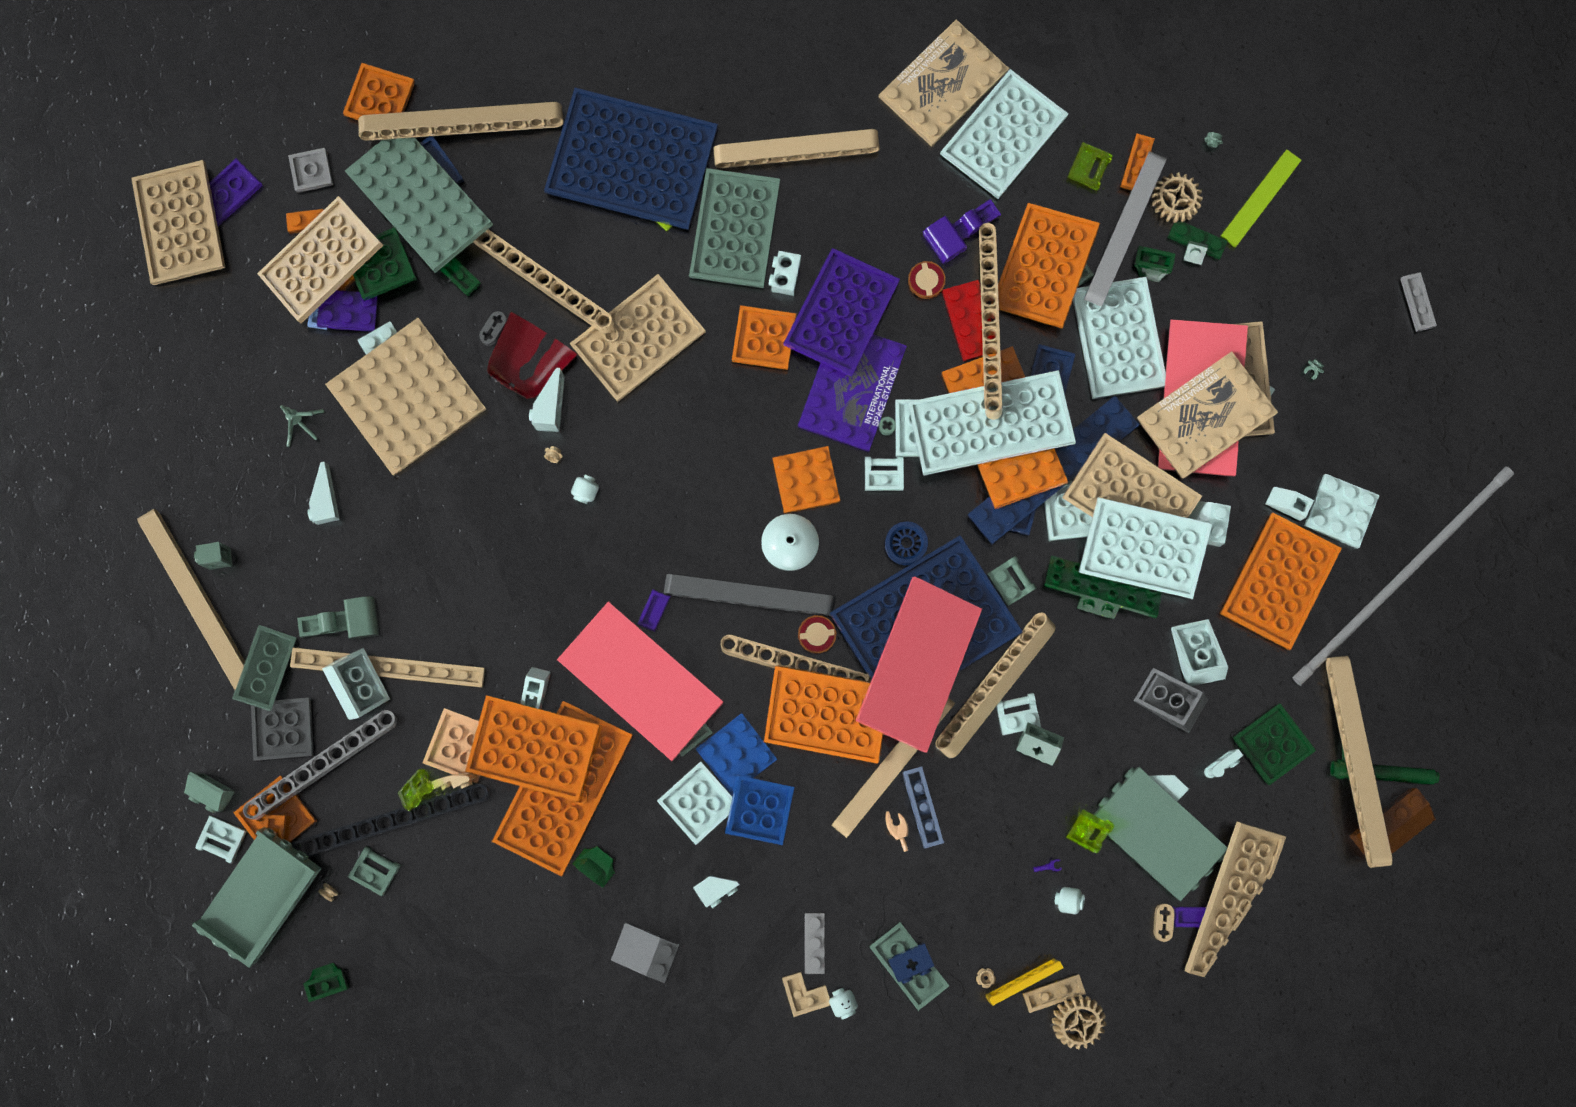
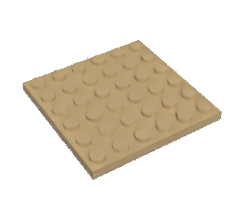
M419 318L325 384L393 476L486 410Z

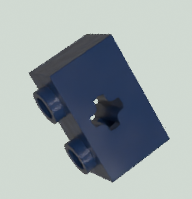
M924 943L888 958L897 982L902 981L903 984L912 981L913 976L918 973L922 976L931 972V968L934 967ZM908 960L917 961L914 969L906 966L909 964Z

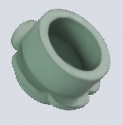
M1209 132L1204 139L1209 147L1216 148L1223 143L1222 135L1214 132Z

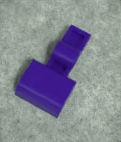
M990 199L975 210L972 209L966 212L953 224L947 216L940 218L923 231V236L944 265L967 250V245L964 242L965 239L979 231L981 225L991 223L999 218L1001 213Z

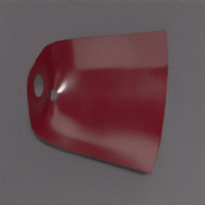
M510 312L490 357L487 371L507 388L525 398H533L541 393L555 369L560 368L562 371L577 354L555 339L551 348L543 355L536 366L533 376L526 380H521L519 377L520 367L529 362L533 357L541 340L547 333L515 313Z

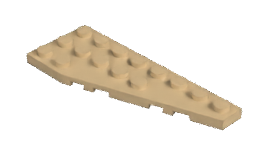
M1236 822L1184 971L1205 977L1217 959L1216 955L1221 946L1227 944L1229 941L1227 939L1232 930L1235 931L1246 916L1252 907V900L1256 894L1260 895L1262 892V885L1266 879L1270 880L1286 839L1285 836Z

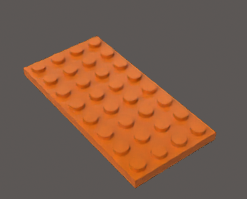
M1013 346L1001 350V382L1025 378ZM993 353V354H990V355H988V356H989V357H994L996 354ZM983 357L942 372V377L949 393L984 386ZM992 370V371H989L988 373L991 374V375H993V374H996L997 372L994 371V370ZM1055 448L977 464L995 509L1068 483Z
M565 701L562 702L557 714L600 725L580 801L520 786L492 842L560 876H563L633 736Z

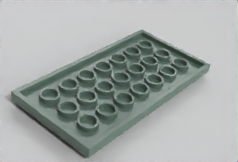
M414 137L381 140L345 170L347 175L435 273L493 225Z

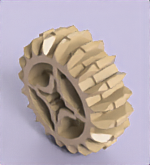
M1172 173L1169 174L1168 178L1163 176L1162 181H1157V187L1153 189L1154 194L1151 195V199L1154 201L1152 206H1157L1155 213L1161 212L1160 218L1166 216L1167 222L1171 218L1174 223H1177L1178 219L1181 222H1184L1185 218L1190 220L1192 215L1197 214V209L1201 207L1199 202L1203 200V197L1199 195L1202 193V190L1197 189L1199 183H1192L1194 178L1186 179L1187 174L1181 177L1180 173H1177L1175 177ZM1170 186H1178V188H1177V189H1174V190H1173V189H1169V190L1166 189L1167 187H1170ZM1179 192V194H1178V200H1177V202L1175 203L1176 195H1177V193ZM1164 200L1168 201L1169 207L1166 205ZM1179 206H1181V207L1187 206V207H1188V208H1186V209H1184V210H1175L1176 207H1179Z
M1080 994L1075 999L1071 995V1001L1064 999L1065 1004L1063 1006L1058 1004L1059 1011H1054L1053 1013L1056 1017L1052 1018V1022L1055 1024L1052 1028L1056 1032V1037L1061 1039L1062 1044L1065 1045L1067 1043L1070 1048L1075 1045L1078 1050L1083 1045L1087 1049V1043L1094 1045L1093 1040L1095 1038L1100 1040L1099 1033H1104L1105 1031L1102 1027L1106 1026V1022L1103 1020L1106 1016L1102 1012V1007L1097 1005L1096 1000L1093 999L1091 1001L1089 996L1083 999ZM1079 1009L1089 1010L1092 1013H1080ZM1066 1031H1078L1079 1034H1070Z

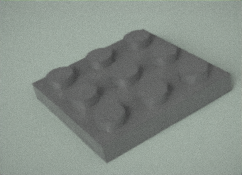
M311 698L275 700L271 711L251 705L253 761L314 756Z

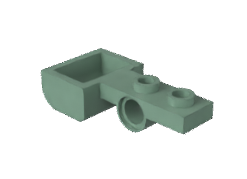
M367 596L344 600L345 611L324 612L313 616L297 618L299 636L302 638L348 631V638L350 640L379 636L375 598Z

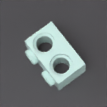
M779 251L778 257L774 256L772 267L775 268L774 275H770L769 279L772 292L794 296L801 255ZM784 261H789L791 266L783 267L781 264ZM785 279L788 283L786 285H779L778 281Z

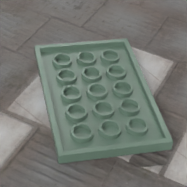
M706 168L689 273L690 278L764 288L780 186L779 178Z

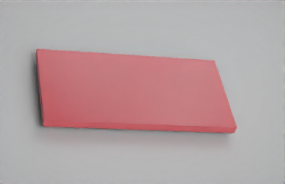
M1170 320L1164 398L1230 352L1234 353L1245 368L1248 326ZM1239 441L1193 473L1236 476ZM1159 449L1158 468L1166 471H1175Z
M912 577L856 721L927 753L982 609L926 581Z
M609 602L557 659L671 761L678 756L724 703Z

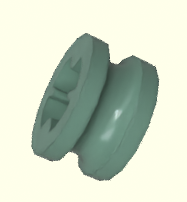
M884 417L880 420L879 431L883 435H891L895 431L896 423L894 419ZM884 422H886L887 424L891 423L892 425H891L890 428H892V429H891V430H888V429H885V430H884V429L882 428V427H884V424H883V423H884Z

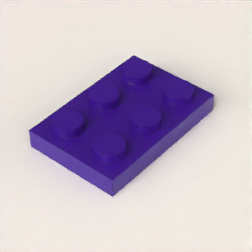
M336 290L318 307L317 327L374 331L378 296L364 301L360 292Z

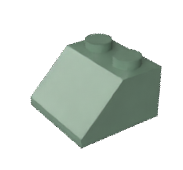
M190 772L184 793L189 795L188 799L197 804L201 802L206 805V810L216 813L224 812L235 791L204 773Z

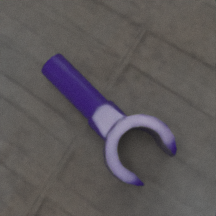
M1054 859L1049 864L1033 867L1034 872L1050 869L1052 871H1060L1062 868L1056 869L1054 863L1061 860Z

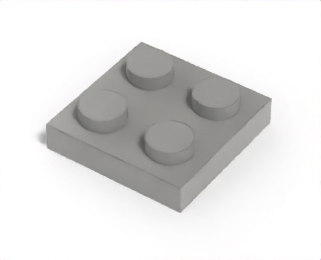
M325 148L288 155L294 188L297 193L333 185L327 150Z

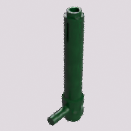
M1342 746V760L1332 761L1330 773L1331 776L1337 779L1347 778L1350 780ZM1372 764L1376 780L1434 785L1439 782L1440 778L1439 772L1434 769Z

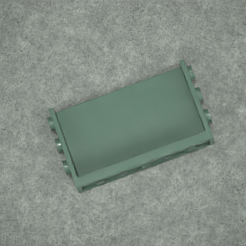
M1132 767L1125 774L1126 779L1122 784L1118 782L1113 787V794L1109 798L1106 796L1098 804L1100 808L1093 814L1090 820L1177 900L1181 901L1190 890L1194 891L1201 884L1199 880L1203 876L1207 877L1214 868L1212 866L1217 861L1221 862L1224 859L1227 847L1140 767L1135 769Z
M266 827L257 830L255 834L258 836L201 919L192 925L200 935L211 939L215 946L223 948L231 958L238 959L247 967H251L258 961L321 870V867L308 859L307 854L297 851L289 841L279 838L274 830Z

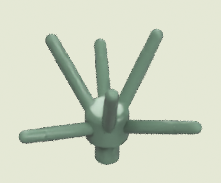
M283 405L280 406L288 420L287 447L291 445L293 425L299 424L312 438L317 440V436L301 422L302 416L323 413L324 409L298 412L295 409H290Z

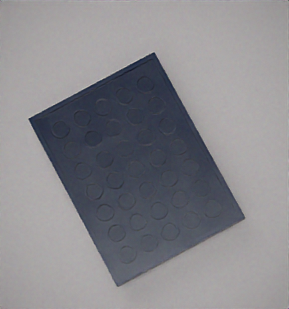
M574 88L544 192L689 230L718 124Z
M961 536L951 540L830 612L831 617L871 681L912 577L926 581L982 609L959 671L1023 633Z

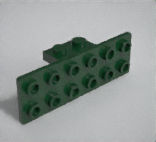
M1051 556L1045 586L1081 596L1077 609L1111 619L1115 618L1119 608L1157 618L1161 591L1079 572L1080 563Z

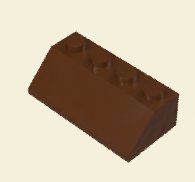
M1409 788L1382 809L1391 854L1436 820L1429 802L1417 788ZM1359 827L1349 836L1365 855Z

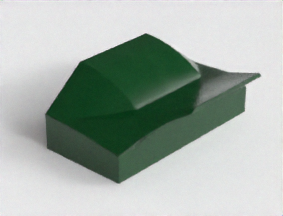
M1138 246L1134 266L1138 270L1139 278L1146 277L1149 281L1160 282L1165 275L1172 272L1175 253Z
M597 846L591 849L584 848L572 863L579 871L602 888L605 887L615 874L613 858Z
M334 963L313 969L309 980L303 983L309 1002L349 989L343 970L338 969Z

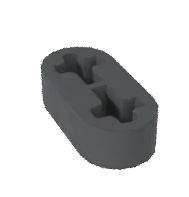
M502 312L492 313L480 331L479 337L484 345L492 346L499 339L507 322V318ZM501 317V320L503 322L497 323V325L495 326L496 322L494 321V319H499ZM492 331L491 335H492L493 338H492V339H489V338H488L487 341H486V338H485L484 335H485V334H488V335H489L490 332Z

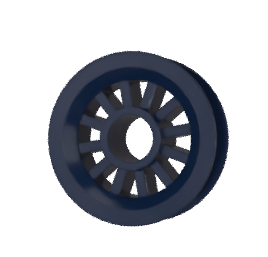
M900 522L894 525L889 530L885 540V549L888 556L900 565H911L920 560L928 547V538L925 531L913 522ZM908 539L911 541L912 546L904 548L901 545V541Z

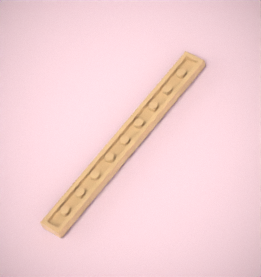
M293 648L290 667L323 671L322 668L349 654ZM368 656L378 677L483 688L485 668Z

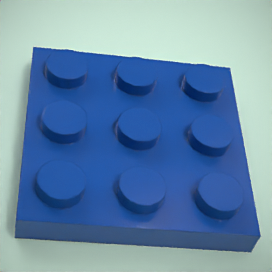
M742 713L696 748L697 752L730 795H733L737 775L754 778L777 760Z
M737 775L725 834L783 845L794 787Z

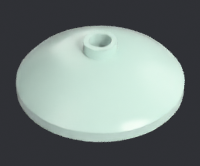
M784 514L774 518L766 526L762 535V550L765 557L773 566L781 570L795 571L804 568L811 563L818 551L819 538L817 531L809 520L800 515ZM789 537L794 539V542L791 544L786 541Z

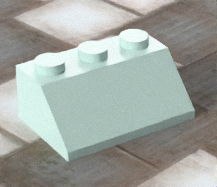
M364 648L322 668L349 720L359 718L390 700Z

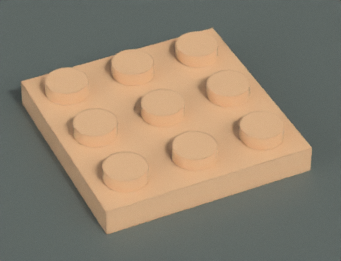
M444 708L423 763L450 774L469 773L465 772L479 721ZM477 775V778L471 780V782L478 784L481 775Z

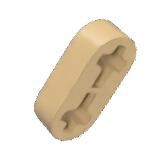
M1164 903L1158 905L1155 909L1153 932L1157 940L1166 942L1173 936L1174 909L1172 906ZM1164 907L1169 911V915L1165 916V921H1163V915L1160 914V910H1163ZM1163 924H1165V930L1168 931V935H1164V938L1158 934V931L1162 930Z

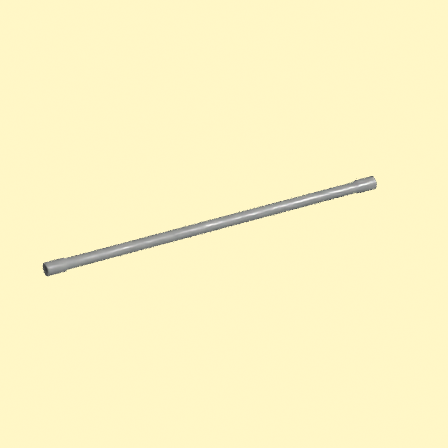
M1504 467L1480 494L1307 665L1303 666L1292 677L1293 680L1301 686L1499 487L1503 486L1514 475V472L1510 468Z

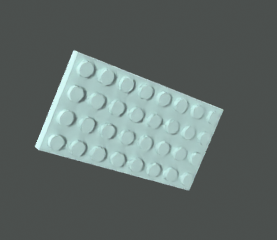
M1059 370L1001 382L1002 415L995 420L989 419L985 414L984 386L908 402L923 475L1075 444L1076 441ZM991 388V389H989L988 391H990V392H996L997 389H996V388ZM991 406V407H989V409H990V410H996V409H998V407H997V406Z

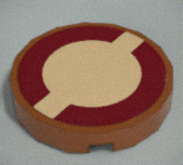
M929 261L916 264L908 276L910 290L922 299H931L938 296L945 286L943 269L938 264Z
M814 615L801 623L798 629V639L800 645L808 652L821 654L827 652L833 646L836 640V630L834 624L828 618Z

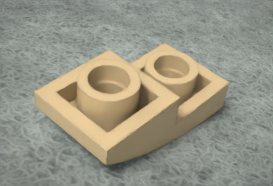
M457 773L436 779L431 782L433 789L441 787L444 790L450 786L453 788L461 786V789L470 786L472 784L471 780L477 778V775L473 773Z

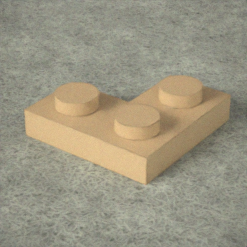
M801 972L782 977L794 1017L830 1006L826 985L807 991Z

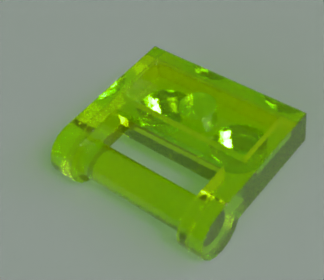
M1083 142L1068 178L1087 185L1093 190H1099L1101 178L1113 156L1108 152ZM1096 157L1101 159L1094 178L1091 179L1088 176Z
M418 769L398 792L403 807L409 812L413 807L415 808L420 804L425 794L431 793L434 789L432 782L428 780L427 771L425 769Z
M1083 809L1066 838L1094 853H1098L1102 848L1104 839L1114 829V824L1109 820L1104 821ZM1095 828L1101 830L1095 840L1089 839Z

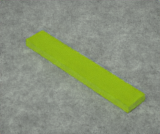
M1286 149L1220 237L1227 240L1233 247H1236L1301 162V159Z

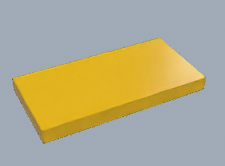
M1053 958L986 994V998L993 1006L1063 969L1060 961Z

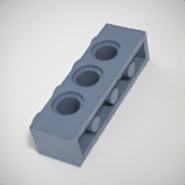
M918 767L902 772L923 848L944 843L923 768Z

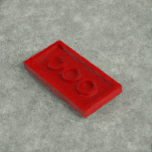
M979 280L943 289L942 294L963 362L983 357L981 286ZM991 335V336H988L987 338H988V339H994L995 336H992V335Z

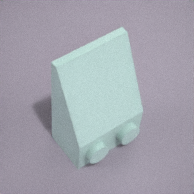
M560 368L555 369L534 402L533 409H530L529 421H532V425L537 431L559 432L565 379Z
M1199 501L1188 518L1212 524L1207 542L1208 545L1220 547L1225 544L1231 506Z
M1209 619L1171 628L1181 671L1187 685L1196 686L1226 678L1228 665Z

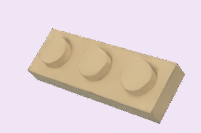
M1076 974L1022 994L1027 1009L1031 1013L1063 1002L1064 999L1069 1000L1071 995L1078 997L1079 994L1084 995L1086 993L1080 975Z

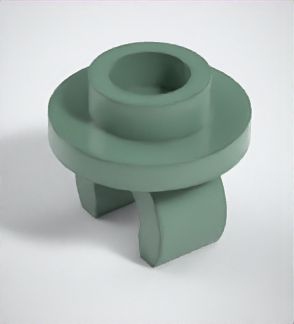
M1310 359L1308 361L1310 365L1304 369L1305 374L1308 370H1314L1315 374L1311 378L1313 380L1317 378L1319 372L1324 373L1325 371L1323 369L1324 365L1317 359H1314V361Z

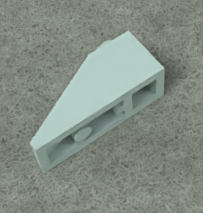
M320 462L309 501L310 509H308V516L310 521L312 520L317 525L340 520L330 468L325 462Z
M531 667L525 678L521 705L542 709L550 671Z

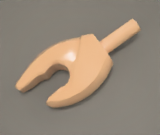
M887 811L886 825L890 834L896 840L900 839L904 852L909 851L905 841V837L909 833L906 819L901 813H898L900 825L895 826L889 811Z

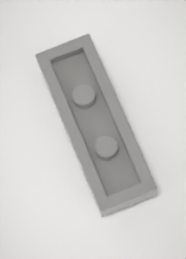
M1421 272L1403 276L1401 283L1416 332L1436 327V321Z
M805 913V974H825L824 913Z

